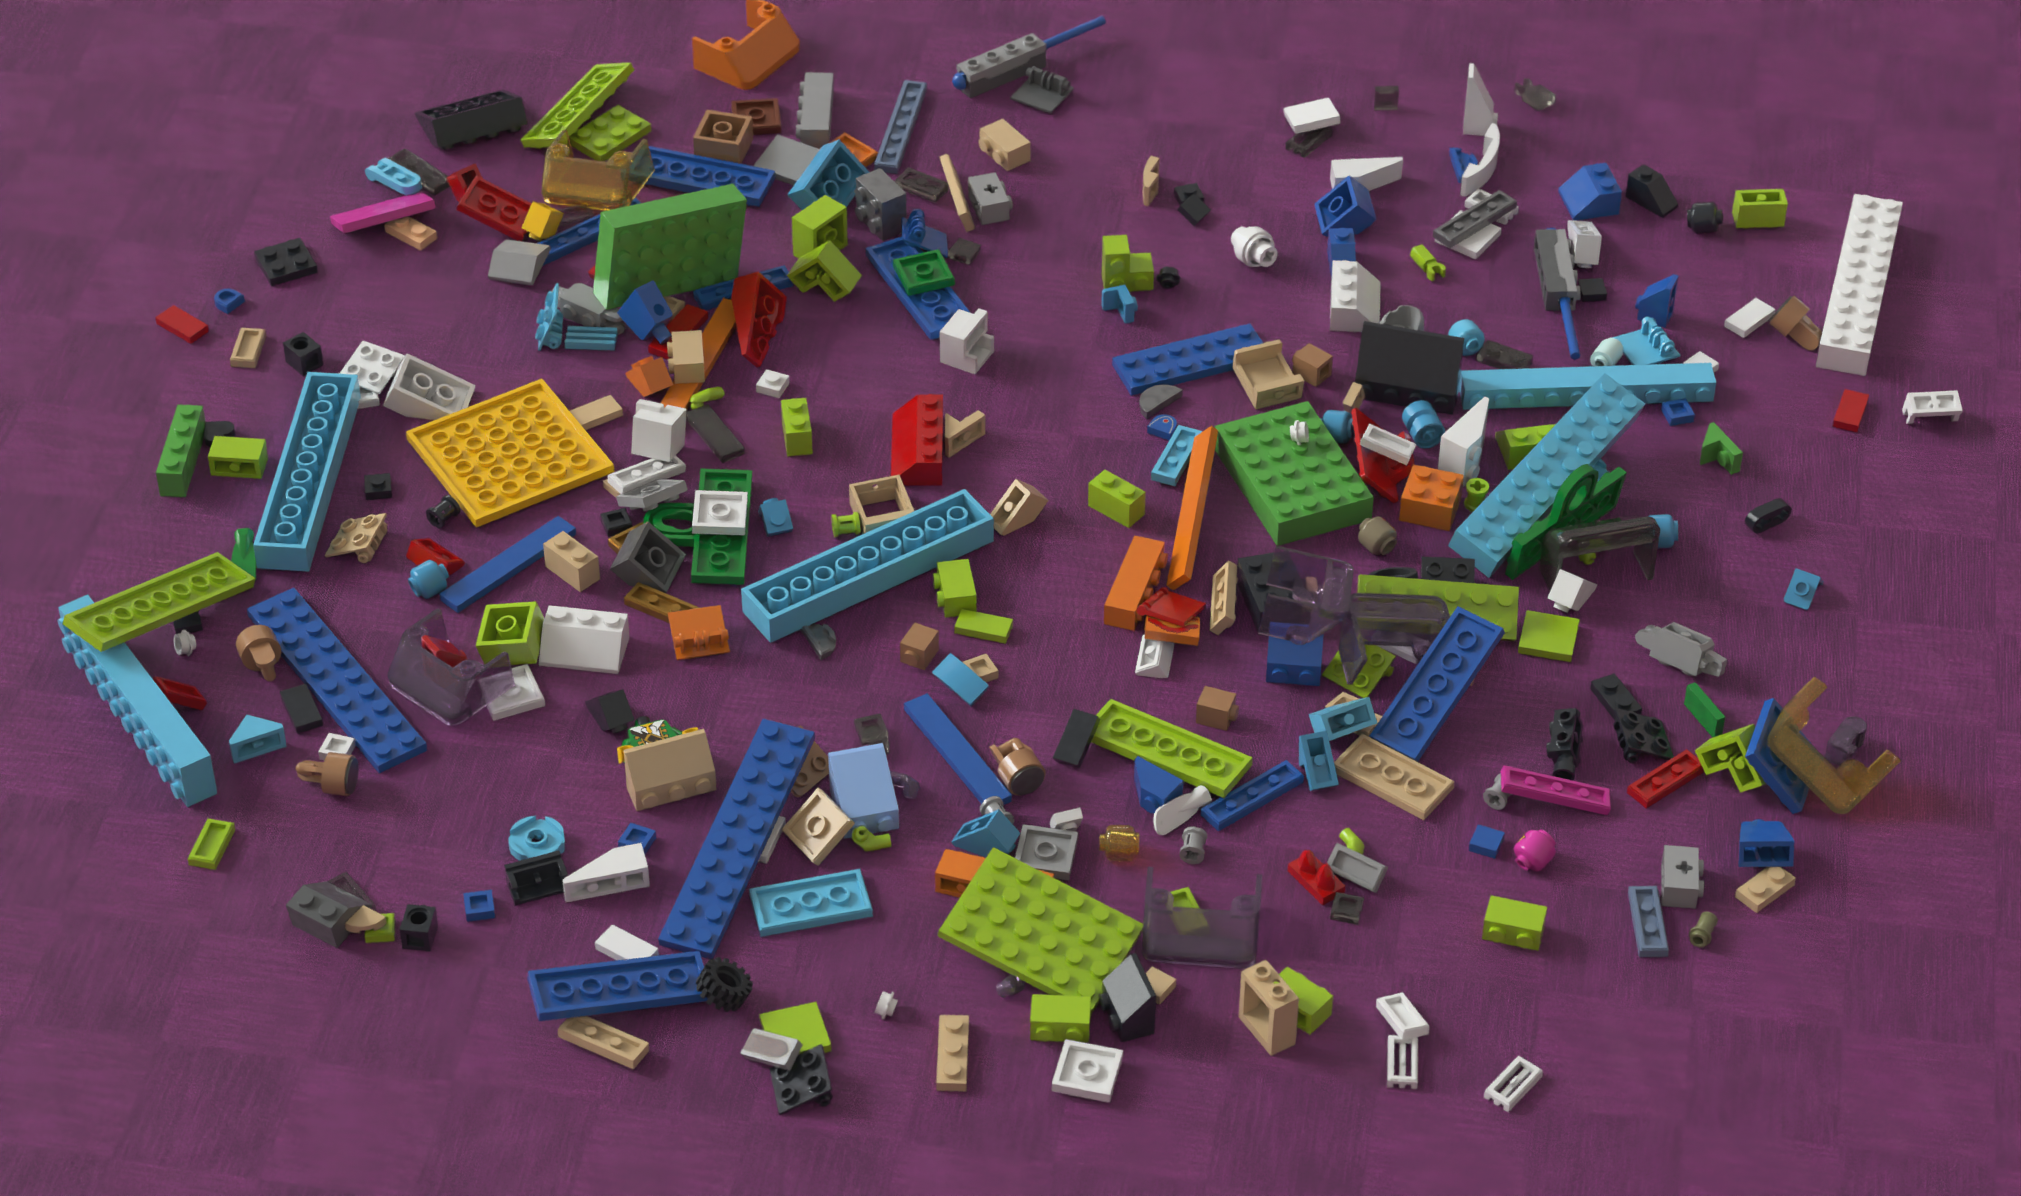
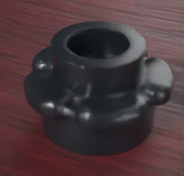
M1163 267L1160 269L1156 279L1162 287L1173 288L1180 283L1179 271L1174 267Z

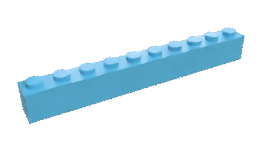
M1711 363L1461 371L1459 392L1463 410L1472 409L1484 397L1489 398L1488 409L1574 406L1595 382L1606 373L1645 404L1662 403L1685 398L1688 402H1713L1716 379Z

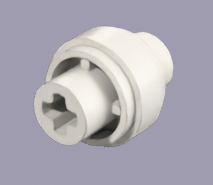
M1239 227L1232 234L1231 243L1234 245L1235 255L1245 265L1249 267H1268L1275 262L1277 250L1274 248L1273 238L1261 227Z

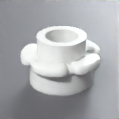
M1297 420L1293 426H1290L1291 440L1296 441L1299 446L1301 443L1309 442V429L1307 422H1299Z
M182 630L181 633L174 635V647L178 655L186 654L190 656L192 651L196 649L194 635L189 634L186 630Z
M883 991L874 1012L881 1015V1019H884L886 1015L892 1017L898 1001L893 998L894 992L889 994Z

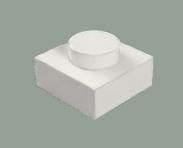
M766 369L756 384V392L780 398L790 383L789 375Z
M1076 808L1054 813L1050 820V827L1076 831L1083 819L1081 809Z

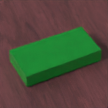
M1694 682L1687 685L1684 705L1712 738L1722 735L1725 723L1724 714L1698 684Z

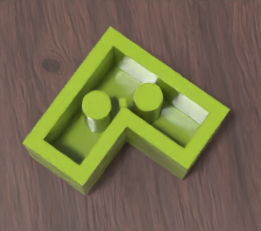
M1127 235L1103 236L1102 279L1104 289L1126 285L1128 291L1153 290L1154 268L1151 253L1130 254Z
M830 240L800 257L787 274L788 278L802 293L819 284L834 302L849 294L862 276Z
M1751 724L1716 736L1695 749L1705 774L1708 775L1729 768L1740 793L1764 785L1763 778L1745 758L1755 725Z

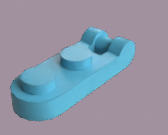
M387 158L378 161V165H371L365 169V174L369 180H377L401 194H415L422 188L419 175Z

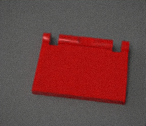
M1161 587L1137 608V613L1141 616L1148 615L1184 627L1205 609L1206 603L1171 592L1166 587Z

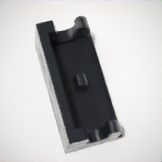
M559 850L504 865L506 884L515 906L564 893L563 879L566 878L567 871Z

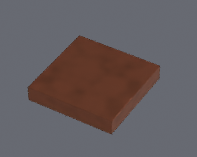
M778 98L731 101L732 114L752 117L753 135L781 133Z

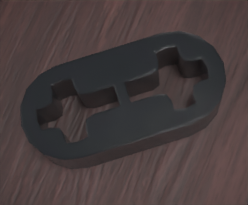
M1782 498L1774 499L1751 510L1745 518V525L1754 533H1761L1785 522L1791 515L1792 508Z

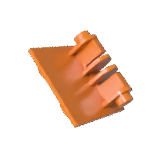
M721 605L668 612L677 660L730 653L728 630L725 629Z

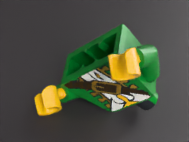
M641 716L636 719L635 726L628 729L629 738L625 739L622 745L617 748L619 764L625 763V749L697 731L698 728L693 727L682 732L675 727H671L666 720L661 719L651 722L647 716Z

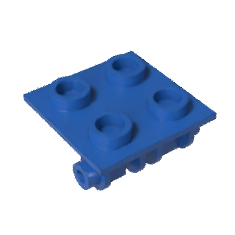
M914 209L908 219L901 218L902 241L910 247H920L928 252L939 249L943 257H948L947 234L925 226V214L921 209Z

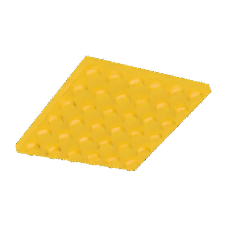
M543 379L406 431L408 442L449 494L457 501L460 508L476 528L614 473V464Z

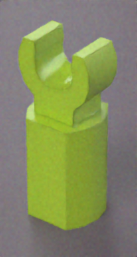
M1422 244L1413 247L1410 257L1425 273L1427 272L1429 280L1434 281L1435 273L1445 277V266L1437 263L1434 256Z

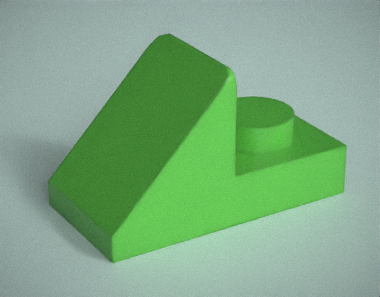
M1714 422L1710 423L1702 446L1700 465L1717 459L1719 464L1731 475L1740 472L1743 452Z

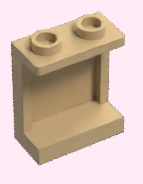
M1280 339L1243 347L1234 351L1232 368L1255 409L1302 398L1304 380L1301 374L1293 375L1282 355V342Z

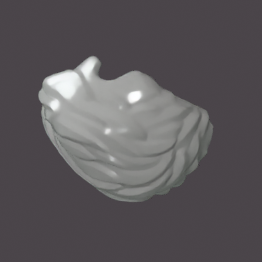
M1400 305L1396 310L1389 311L1384 315L1380 324L1424 331L1423 313L1420 309L1413 306Z

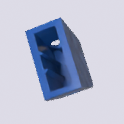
M654 281L636 288L617 314L641 340L655 336L660 345L672 338V334L667 329L666 324L673 317V313Z
M1756 819L1741 823L1739 867L1793 866L1794 839L1782 822Z

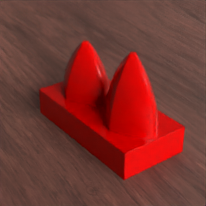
M1304 850L1299 858L1288 863V872L1322 906L1345 894V885L1334 875L1331 866L1328 863L1323 864L1311 850Z

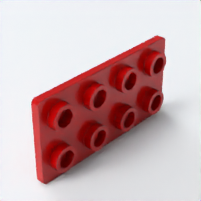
M1355 407L1351 411L1352 425L1355 432L1354 441L1358 453L1357 460L1360 467L1359 476L1366 485L1370 484L1375 488L1381 497L1396 503L1398 501L1396 484L1410 475L1413 464L1415 465L1413 454L1408 464L1405 465L1359 445L1369 424L1378 428L1381 427ZM1403 431L1397 435L1411 442V438L1406 432Z

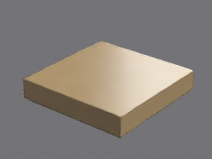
M817 788L781 830L814 864L819 866L855 823L822 789Z

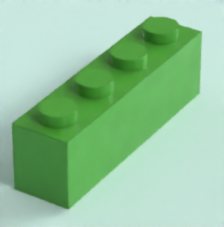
M177 405L156 471L160 496L186 497L204 439L206 421L203 406Z

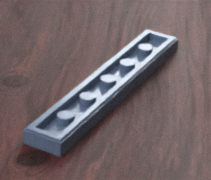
M904 80L877 155L874 170L881 168L885 173L898 174L927 91V83Z

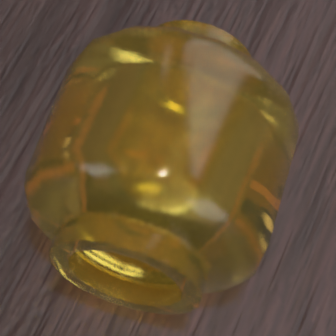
M1109 825L1106 828L1105 834H1100L1099 851H1105V857L1110 861H1131L1135 854L1139 855V832H1135L1134 827L1131 825Z

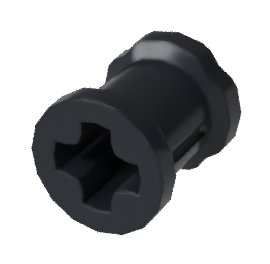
M445 495L441 498V502L438 505L426 510V517L433 526L440 529L444 527L445 522L449 518L457 516L461 509L453 497Z

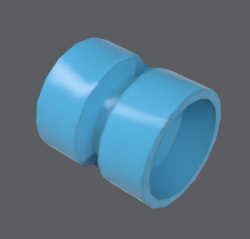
M1423 400L1415 401L1408 405L1402 413V420L1418 447L1431 448L1441 442V436L1445 433V428L1431 403Z

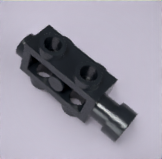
M1576 708L1555 710L1554 719L1549 724L1551 740L1547 742L1546 746L1547 756L1554 763L1553 776L1572 781L1575 779L1576 768L1581 760L1579 754L1580 746L1583 742L1581 713Z

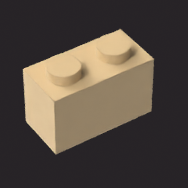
M1004 119L980 128L979 146L981 150L986 152L1005 170L1009 171L1030 161L1031 142Z
M702 330L672 332V342H667L668 357L673 358L668 359L669 374H674L675 384L705 382Z
M564 531L543 543L545 567L579 592L600 580L598 556Z

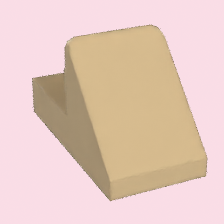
M979 410L965 417L961 422L949 414H945V456L948 458L985 435V414Z

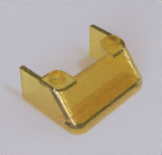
M562 130L545 154L541 188L543 200L551 204L599 210H612L629 206L655 171L647 139H642L633 153L625 151L615 152L607 162L574 158L567 130Z
M1814 676L1783 707L1768 735L1767 743L1770 750L1828 808L1837 814H1845L1851 811L1901 760L1887 749L1868 769L1855 759L1844 761L1836 769L1799 732L1809 720L1807 707L1828 688Z

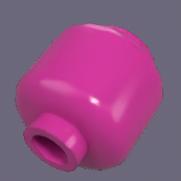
M1530 830L1514 846V853L1517 857L1515 861L1525 871L1529 869L1536 872L1541 871L1555 857L1556 842L1544 830Z

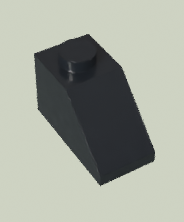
M1644 164L1628 174L1626 198L1661 218H1664L1678 208V203L1662 174Z
M623 689L585 701L586 707L602 731L610 729L612 733L622 731L628 728V722L634 720Z

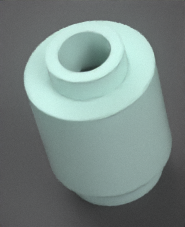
M1616 338L1603 340L1590 357L1592 366H1615L1623 355L1622 343Z

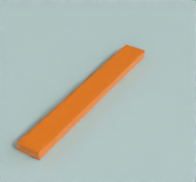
M722 299L702 333L705 379L736 328L732 300ZM673 381V385L670 386L661 404H664V408L667 405L688 410L691 405V396L698 393L704 382L675 384Z
M1210 426L1194 437L1166 584L1172 590L1185 584L1192 577L1218 430L1213 426Z

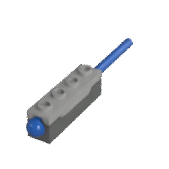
M1100 16L1044 41L1031 33L957 64V73L952 78L953 86L961 90L967 97L973 98L1025 76L1029 67L1035 66L1042 69L1046 67V49L1105 25L1106 20L1103 16Z
M1539 229L1535 233L1534 252L1545 311L1562 312L1571 359L1577 360L1580 358V351L1571 310H1575L1576 300H1580V286H1576L1577 270H1573L1574 255L1570 254L1571 239H1567L1565 229Z

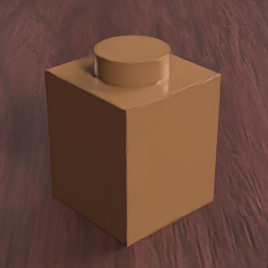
M1308 343L1301 350L1295 352L1292 358L1293 375L1301 374L1304 381L1317 387L1331 376L1333 356Z
M914 623L900 642V662L925 670L939 650V631Z
M1205 686L1197 702L1196 723L1227 731L1231 721H1236L1239 713V706L1236 705V693Z

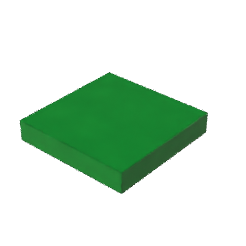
M939 249L893 259V267L908 296L955 286V278Z

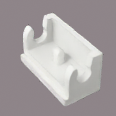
M1958 390L1907 393L1902 408L1903 415H1908L1906 424H1912L1915 417L1952 415L1951 421H1958L1963 411Z

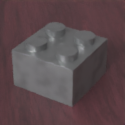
M881 168L857 177L856 189L854 191L857 208H855L857 218L863 221L870 231L876 234L882 241L901 234V218H907L906 193Z

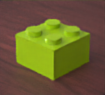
M824 195L793 216V256L799 259L828 240L839 251L847 246V207Z
M536 601L486 605L476 642V648L486 667L537 663L541 645L542 626L545 618Z

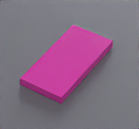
M421 191L332 215L330 219L332 225L345 234L429 211L436 207L434 199Z

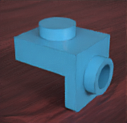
M1126 285L1102 290V309L1104 311L1118 309L1124 323L1134 322V312L1138 309L1135 297L1130 295Z
M772 498L760 505L758 513L759 517L763 519L767 537L793 531L786 499L778 501V498Z

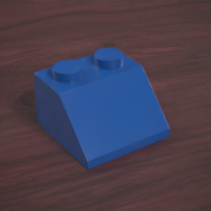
M1607 163L1583 166L1559 187L1558 192L1573 221L1619 214L1622 191Z
M1350 175L1314 204L1320 229L1324 236H1328L1329 229L1353 228L1354 234H1360L1377 220L1369 190Z
M1270 621L1266 682L1320 686L1324 625Z

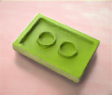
M617 105L580 128L574 134H571L568 137V144L602 164L651 132V123Z

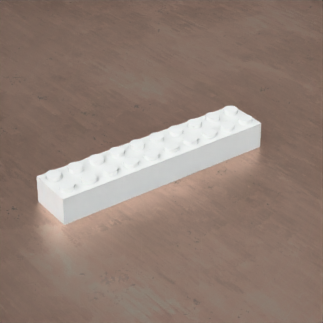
M1854 194L1819 345L1816 367L1866 376L1903 202Z

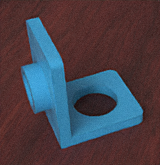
M1796 568L1785 594L1784 602L1808 610L1818 585H1823V579Z

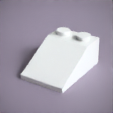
M406 353L396 371L383 406L406 417L436 420L467 408L476 385Z
M1487 397L1481 399L1441 436L1438 470L1464 475L1463 487L1470 479L1476 478L1480 471L1479 464L1485 439L1489 398Z

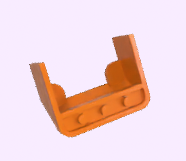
M746 0L747 26L754 30L742 40L737 41L730 37H723L712 44L694 36L692 38L694 69L739 89L749 90L755 88L797 54L800 50V41L780 8L764 0Z

